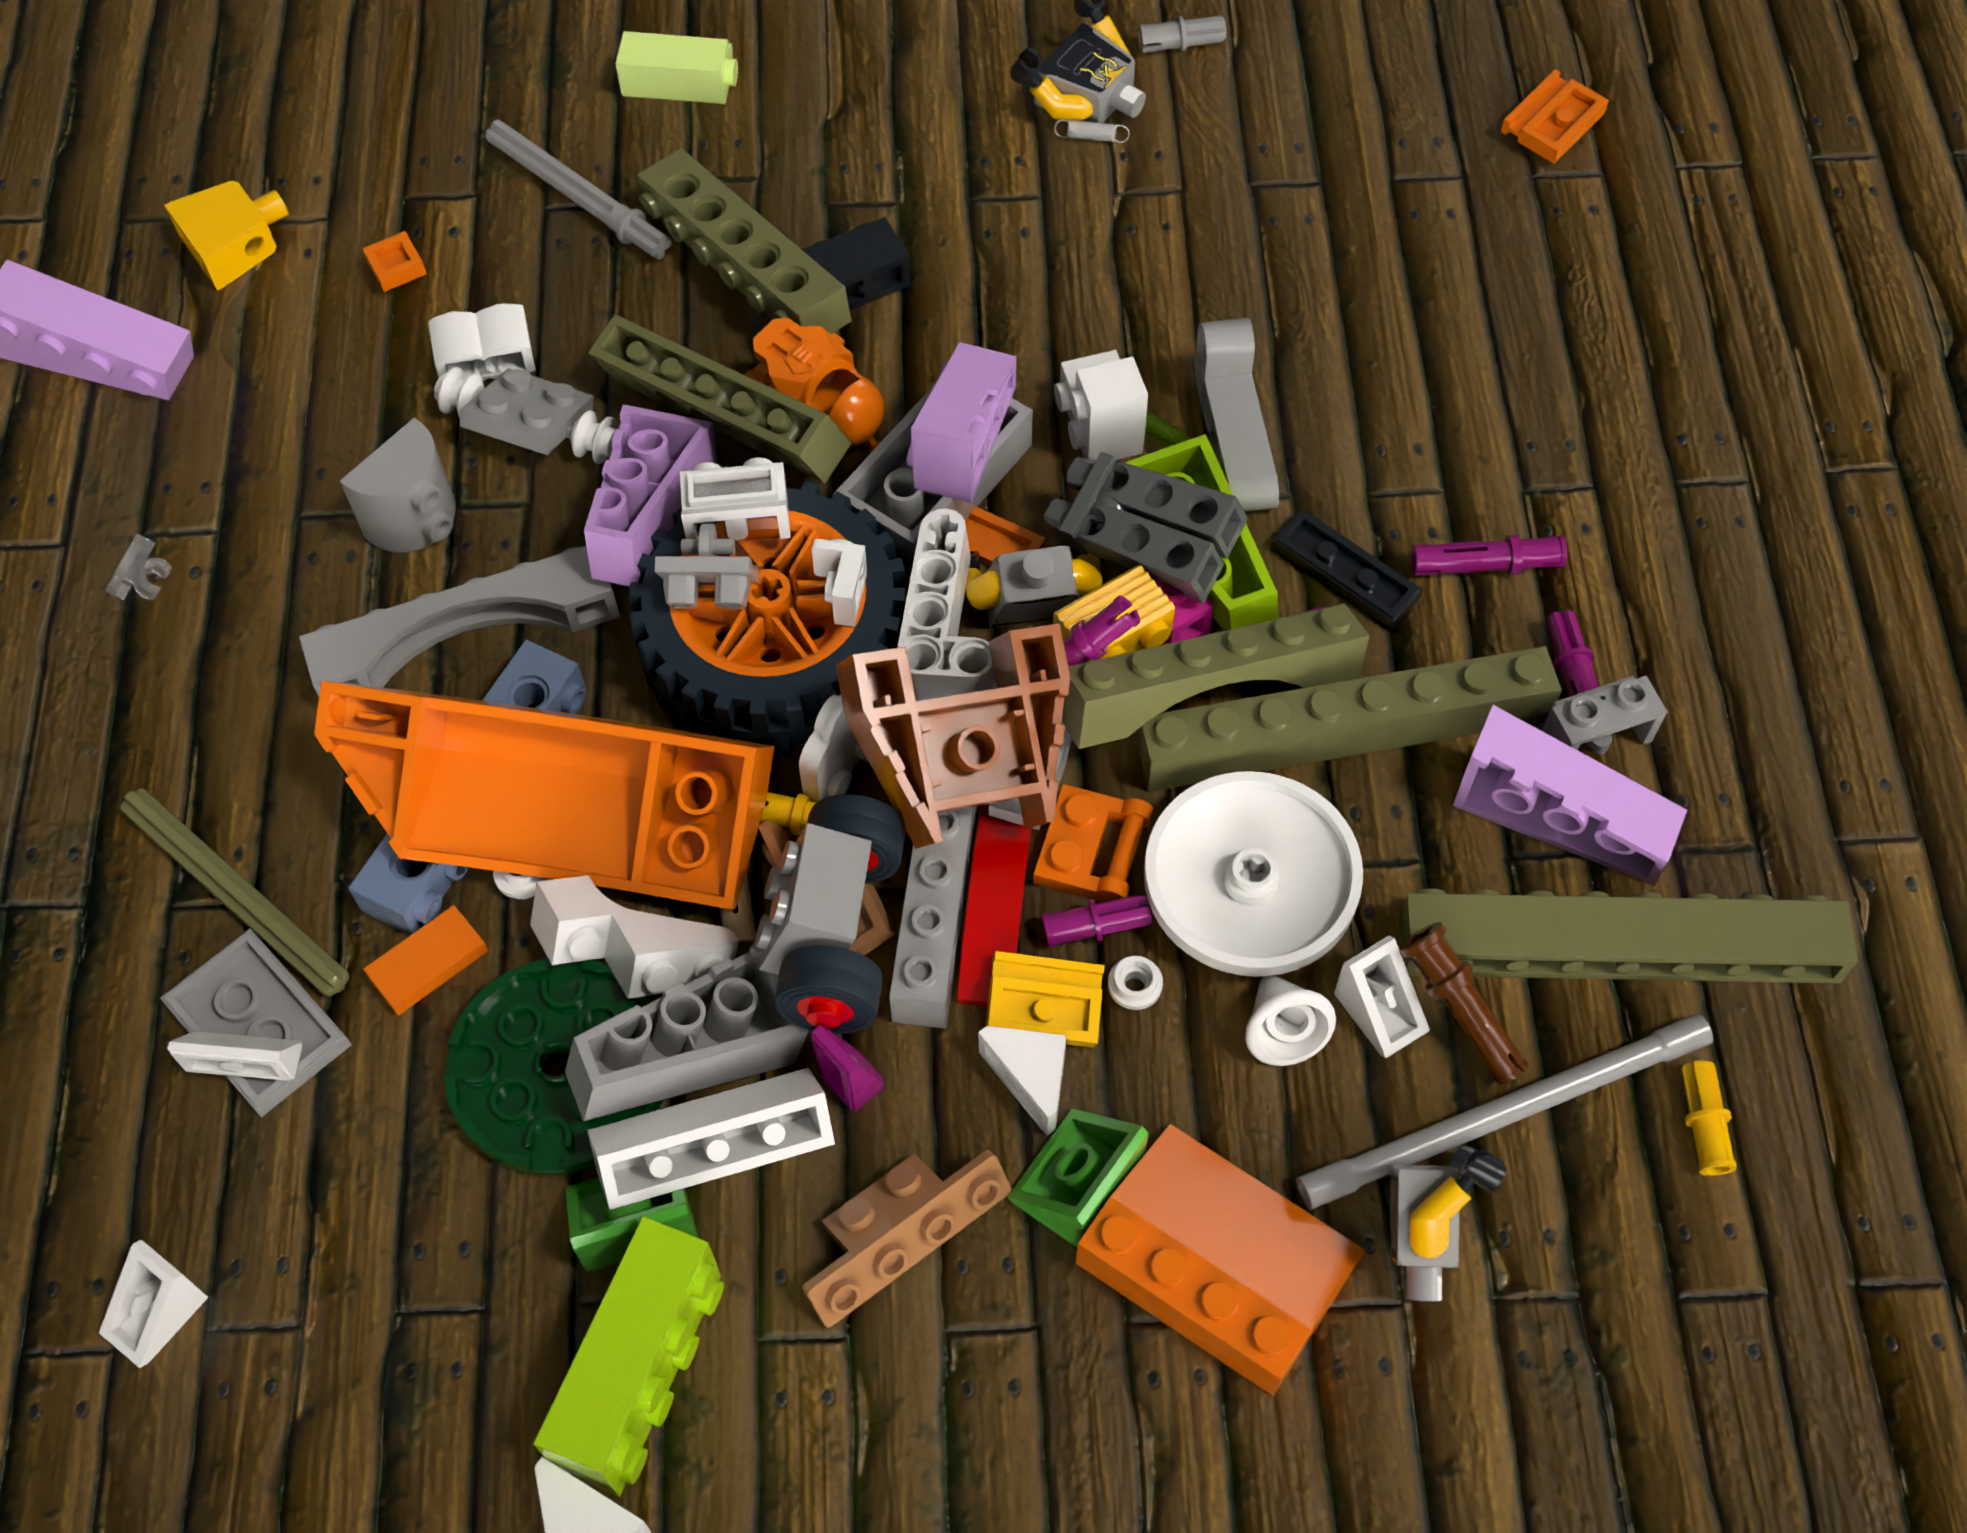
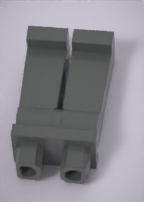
M1100 452L1096 461L1079 457L1074 459L1067 472L1066 482L1071 489L1079 491V494L1073 504L1056 498L1050 503L1044 515V520L1050 529L1063 536L1073 551L1083 555H1087L1089 552L1100 559L1113 561L1130 569L1137 565H1142L1144 571L1149 573L1150 578L1181 590L1186 598L1200 604H1204L1224 566L1220 556L1228 558L1248 520L1236 496L1127 463L1116 462L1114 456Z

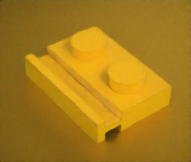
M995 951L992 957L993 967L989 987L986 1026L1066 1035V1045L1094 1048L1098 1044L1102 1001L1101 984L1104 965Z

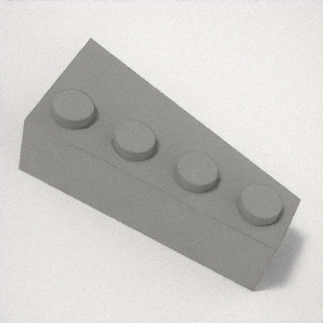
M754 944L748 953L732 961L730 958H727L711 966L707 974L686 985L682 982L663 991L661 998L641 1008L636 1005L574 1037L565 1074L583 1121L795 1064L809 1030L791 1023L777 1011L775 993L779 982V975L759 970L763 949L755 947Z

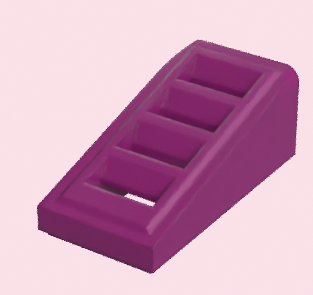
M819 1025L812 1031V1042L819 1076L851 1111L854 1110L856 1112L884 1088L885 1082L883 1077L856 1048L830 1030Z

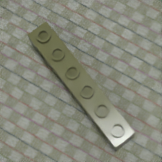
M682 148L637 174L642 191L639 201L647 216L652 220L658 219L662 222L675 241L678 243L683 241L687 244L701 264L712 266L719 273L727 287L732 290L736 288L746 296L750 306L757 313L764 312L772 320L776 318H789L800 326H822L830 334L852 321L845 286Z
M616 314L613 315L588 352L616 382L687 417L713 422L714 430L768 457L783 462V464L823 484L827 482L852 444L826 413Z

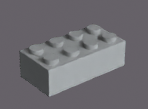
M935 384L835 492L838 491L850 497L851 511L856 515L866 508L876 517L877 535L888 531L895 542L896 559L901 558L904 569L911 573L919 529L923 518L932 511L947 508L960 513L964 520H966L974 507H978L1032 446V409L1013 398L1011 399L972 503L914 489L913 467L907 466V455L911 444V427Z

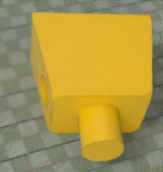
M229 181L164 205L178 236L217 291L275 252L277 246L268 225L289 215L283 200L276 190L252 201L236 181Z

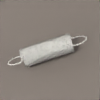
M1060 120L1069 123V138L1114 142L1116 127H1125L1123 125Z

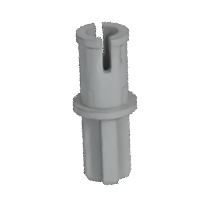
M1177 16L1176 21L1138 25L1140 52L1143 54L1179 48L1180 52H1184L1187 46L1222 42L1226 38L1224 17L1214 16L1184 20L1183 16Z

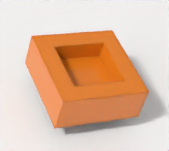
M405 231L362 248L365 258L384 292L427 275L423 261Z

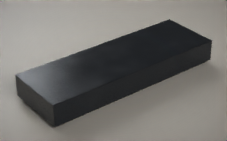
M1301 509L1272 540L1271 550L1390 631L1421 597L1422 588L1304 509Z

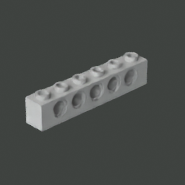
M978 806L938 813L943 842L922 848H915L913 844L889 996L893 1023L947 1028Z

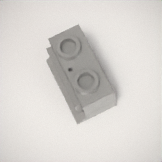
M1633 675L1554 702L1546 722L1534 725L1533 727L1578 750L1580 744L1586 743L1593 753L1603 754L1608 750L1612 742L1611 734L1630 727L1633 728L1642 745L1652 742L1667 714V710L1648 677L1643 676L1636 679Z

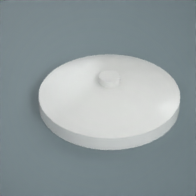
M1254 771L1233 772L1214 776L1193 785L1178 795L1165 808L1155 823L1148 840L1144 864V883L1149 905L1158 924L1166 935L1185 953L1207 966L1226 973L1254 977L1273 976L1295 971L1311 964L1331 950L1342 938L1354 918L1361 896L1363 864L1358 843L1348 823L1339 811L1319 793L1293 779L1276 774Z

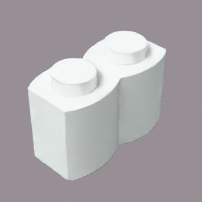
M496 304L477 313L452 311L428 321L438 378L443 373H447L452 367L462 369L464 380L470 374L477 373L481 375L483 381L488 378L496 379L507 368L524 370L529 373L536 370L523 305Z

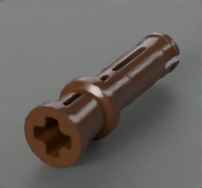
M1435 922L1420 929L1401 944L1399 951L1403 957L1412 958L1428 982L1425 986L1428 994L1437 1000L1442 999L1494 1075L1498 1084H1505L1521 1075L1516 1068L1523 1072L1529 1065L1516 1049L1472 983V967L1468 961H1460L1443 936L1446 928L1442 922Z

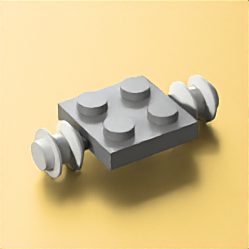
M452 367L447 373H443L436 382L434 397L438 401L440 411L448 414L457 407L460 427L545 455H548L567 437L570 439L573 454L576 457H583L589 450L592 451L593 461L601 464L607 457L611 456V441L616 429L615 419L608 416L601 424L597 423V417L593 411V395L575 390L568 384L553 383L534 377L524 370L507 368L484 388L481 375L472 373L464 380L463 371L459 367Z

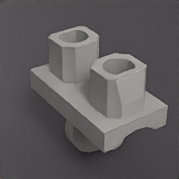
M702 524L700 526L699 539L681 540L682 554H699V556H655V573L663 579L666 604L674 609L698 608V583H715V605L718 608L745 609L750 592V583H759V567L752 565L750 557L718 556V554H735V540L717 539V531L714 524Z

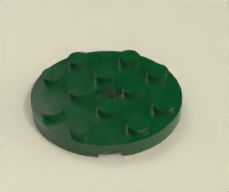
M549 958L521 965L493 980L463 1010L447 1044L450 1049L446 1064V1076H444V1087L452 1113L463 1132L489 1158L520 1172L552 1176L581 1172L596 1167L587 1130L657 1111L660 1109L663 1100L583 1121L567 1076L565 1074L559 1076L544 1074L543 1067L546 1060L556 1053L570 1054L574 1037L636 1005L641 1008L653 1002L650 996L628 999L609 965L594 960L552 965Z

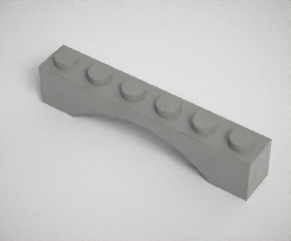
M583 546L566 549L561 554L536 562L521 563L513 569L485 578H474L463 585L438 593L423 594L415 600L387 609H375L368 612L365 616L340 624L325 625L314 632L299 636L313 687L319 696L321 680L383 688L390 678L412 658L436 643L466 631L491 625L523 623L550 626L573 633L619 618L620 614L610 582L591 578L587 547Z

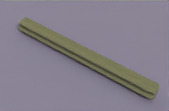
M143 788L136 791L130 790L124 795L125 800L120 806L121 811L324 996L331 997L345 989V984L350 978L348 971L147 790Z

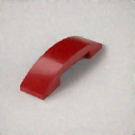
M981 805L976 833L957 992V1003L988 1006L993 967L992 957L995 951L1017 954L1032 828H1024L1023 825L989 816V806Z

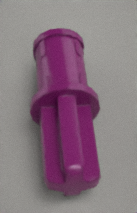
M1566 609L1550 614L1547 627L1557 655L1553 665L1555 670L1561 672L1568 697L1599 687L1592 665L1595 656L1592 649L1585 647L1575 613Z
M1144 894L1095 904L1094 899H1090L1087 906L1051 914H1041L1049 948L1054 947V945L1096 937L1097 942L1103 941L1102 935L1147 926L1152 921L1149 901Z

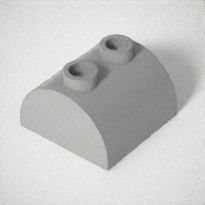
M416 418L410 420L340 480L364 538L381 549L391 552L416 551L434 542L443 540L452 530L456 511L455 498L433 437L429 430Z

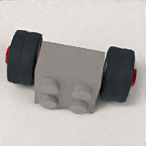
M844 794L826 797L818 801L812 807L808 815L807 824L797 841H787L779 867L773 866L767 879L764 898L772 900L769 915L764 914L761 918L755 938V947L763 949L759 970L779 975V982L775 993L776 1009L785 1019L805 1029L813 1031L819 1025H822L834 1034L854 1033L871 1026L877 1016L882 987L881 971L872 960L858 952L849 950V948L856 940L865 883L885 880L896 873L901 864L906 834L903 817L893 807L877 799L861 795Z

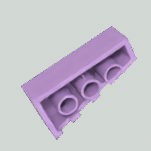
M622 405L620 427L615 429L611 441L612 453L610 459L605 460L602 470L603 482L601 488L596 489L584 528L592 579L629 587L631 582H643L637 565L643 553L652 556L655 551L651 536L658 527L670 531L675 526L673 513L682 507L680 472L691 471L694 466L704 462L717 464L713 422Z

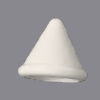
M1275 975L1264 976L1260 980L1252 1016L1246 1027L1245 1040L1247 1048L1256 1059L1269 1065L1286 1066L1305 1061L1316 1055L1331 1039L1336 1026L1334 1007L1320 993L1305 990Z

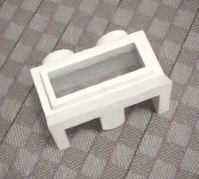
M758 457L747 460L743 466L721 468L716 463L704 462L694 466L691 471L680 472L681 518L686 539H698L697 523L725 521L728 537L734 540H741L748 536L747 518L777 516L780 539L791 538L783 462L772 463L769 459Z

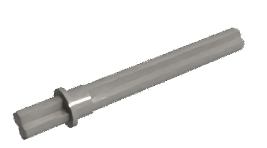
M501 120L491 122L490 128L485 132L488 142L607 224L610 229L616 232L618 240L622 243H634L657 260L665 257V250L671 247L672 240L647 223L646 216L641 210H631L624 204H620Z

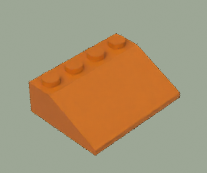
M1169 1124L1109 1197L1078 1242L1076 1264L1274 1396L1362 1257L1365 1249L1175 1126Z

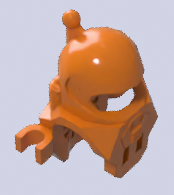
M789 318L773 319L753 338L754 355L761 363L744 375L826 413L851 441L850 447L863 444L870 449L871 453L881 443L874 438V434L883 421L885 402L877 387L868 378L861 376L855 369L853 354L843 346L845 340L836 333H828L822 326H800Z

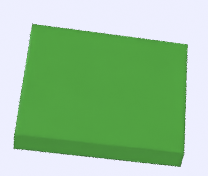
M1072 1108L1007 1197L1014 1205L1077 1247L1078 1242L1109 1197L1145 1155L1149 1133L1141 1125Z
M598 1177L565 1187L570 1241L586 1272L621 1262L643 1216L698 1238L685 1188L610 1210Z

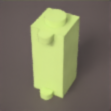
M624 31L615 63L621 95L726 104L729 86H736L738 78L737 59H732L733 46L731 43H728V39Z

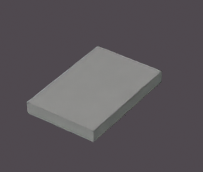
M251 929L247 930L160 997L189 1033L210 1032L290 1039L302 1042L303 1047L295 1079L285 1081L225 1075L261 1118L352 1045L342 1031Z

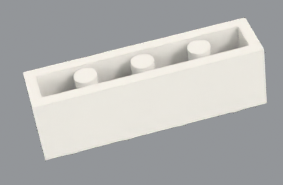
M809 1068L587 1130L599 1182L610 1210L835 1144L825 1092Z

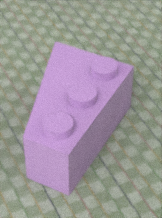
M959 342L950 360L946 359L943 362L939 379L911 427V444L907 455V466L913 467L914 489L972 503L1016 388V356Z

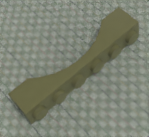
M1340 604L1068 666L1070 684L1068 696L1064 697L1062 723L1077 747L1082 749L1127 738L1147 721L1169 707L1200 692L1226 684L1250 680H1278L1307 688L1359 679L1370 635L1345 604Z

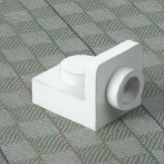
M814 539L811 549L814 574L827 577L824 599L825 602L832 603L834 624L855 627L867 578L865 546L853 544L844 539Z

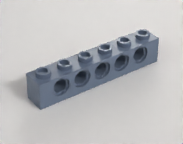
M526 639L482 701L523 707L534 703H541L536 707L537 709L575 714L585 700L587 689L578 663ZM386 834L348 889L362 912L408 935H412L437 916L442 906L443 896L454 880H460L467 873L469 867L408 859L400 860L388 843L391 838ZM418 867H426L420 875L407 877L412 870Z

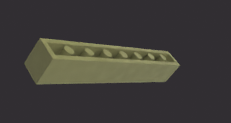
M1546 646L1160 713L1138 729L1136 748L1147 791L1151 792L1196 784L1208 778L1226 773L1264 772L1478 734L1482 732L1492 705L1528 724L1546 722L1551 707L1558 700L1562 689Z
M1431 888L1419 890L1415 893H1407L1399 915L1401 944L1420 929L1435 922H1442L1446 928L1443 936L1460 961H1468L1473 969V977L1841 983L1858 963L1848 901H1828L1826 897L1819 895L1804 896L1797 900H1773L1771 896L1764 894L1750 895L1742 899H1718L1716 895L1709 893L1695 894L1688 898H1664L1663 895L1654 892L1641 893L1633 897H1609L1607 893L1599 891L1586 892L1579 896H1555L1552 892L1543 890L1528 892L1524 895H1500L1499 892L1488 889L1477 890L1470 894H1446L1443 890ZM1402 955L1409 976H1423L1412 958L1403 957Z

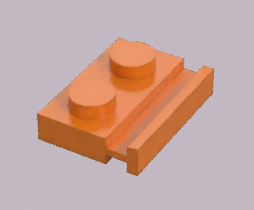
M1556 69L1504 119L1501 128L1503 134L1507 135L1511 132L1518 137V143L1553 164L1605 114L1609 102L1608 99L1574 79L1567 82L1560 78L1561 72Z

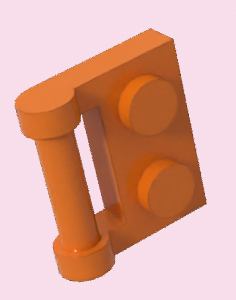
M1063 784L1056 804L1055 819L1053 822H1050L1033 874V884L1087 899H1094V901L1098 902L1128 897L1131 888L1127 880L1143 828L1150 825L1154 813L1153 806L1141 799L1128 798L1122 800ZM1108 820L1121 823L1122 827L1107 875L1101 878L1092 876Z

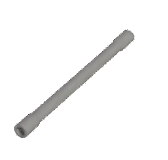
M1696 1013L1657 1029L1648 1037L1354 1158L1341 1159L1297 1177L1296 1184L1299 1194L1309 1210L1315 1209L1355 1192L1362 1185L1389 1175L1390 1164L1413 1165L1659 1062H1669L1708 1046L1713 1042L1712 1030L1706 1019L1701 1014Z

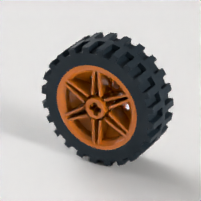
M804 481L801 490L787 488L791 538L780 539L777 516L747 518L748 536L741 540H735V554H718V556L750 557L752 565L759 567V583H750V592L745 609L718 608L715 605V583H698V608L674 609L666 604L663 579L655 573V556H699V554H682L681 540L686 539L681 518L682 507L673 513L675 526L670 531L658 527L651 536L655 549L652 556L643 553L637 566L643 582H631L628 597L632 608L629 617L643 672L648 686L654 688L657 703L665 713L674 709L678 726L686 732L693 733L700 727L704 730L705 735L774 746L776 757L791 756L790 746L807 742L814 732L817 716L824 703L832 695L839 696L841 694L835 665L854 654L898 647L907 599V589L902 559H896L895 542L888 531L877 535L876 517L866 508L856 515L851 511L850 497L837 491L829 499L820 495L819 484ZM725 521L697 523L698 539L702 524H714L717 531V539H730L727 535ZM814 539H844L853 544L865 546L867 578L855 627L834 624L832 603L825 602L824 599L827 577L814 574L811 551ZM821 628L825 630L820 638L811 639L812 629ZM729 631L723 642L716 638L720 632Z

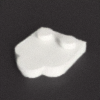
M841 694L839 696L832 695L822 706L815 722L814 732L806 742L800 756L799 772L803 794L809 795L810 801L818 802L834 795H844L851 783L852 771L861 759L864 761L868 760L845 719Z

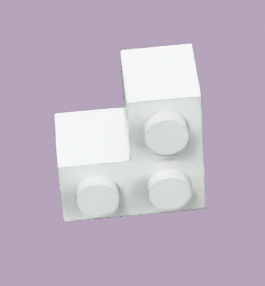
M1112 350L1061 362L1060 383L1054 384V394L1059 411H1067L1069 415L1068 432L1074 450L1081 449L1085 459L1095 461L1100 452L1112 455L1116 460L1143 454L1148 393L1134 357L1120 359L1117 351Z

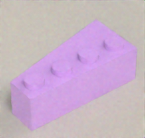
M7 259L0 269V358L137 392L146 396L165 400L171 398L194 358L190 330Z
M1492 705L1453 803V806L1653 886H1655L1669 862L1687 813L1685 808L1495 705Z

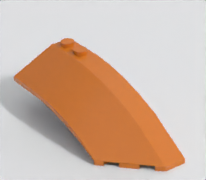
M321 680L314 735L324 750L332 752L348 777L345 780L369 815L376 816L391 838L388 843L400 860L408 859L549 879L589 875L595 886L730 910L736 909L758 826L765 807L774 746L668 728L495 702Z

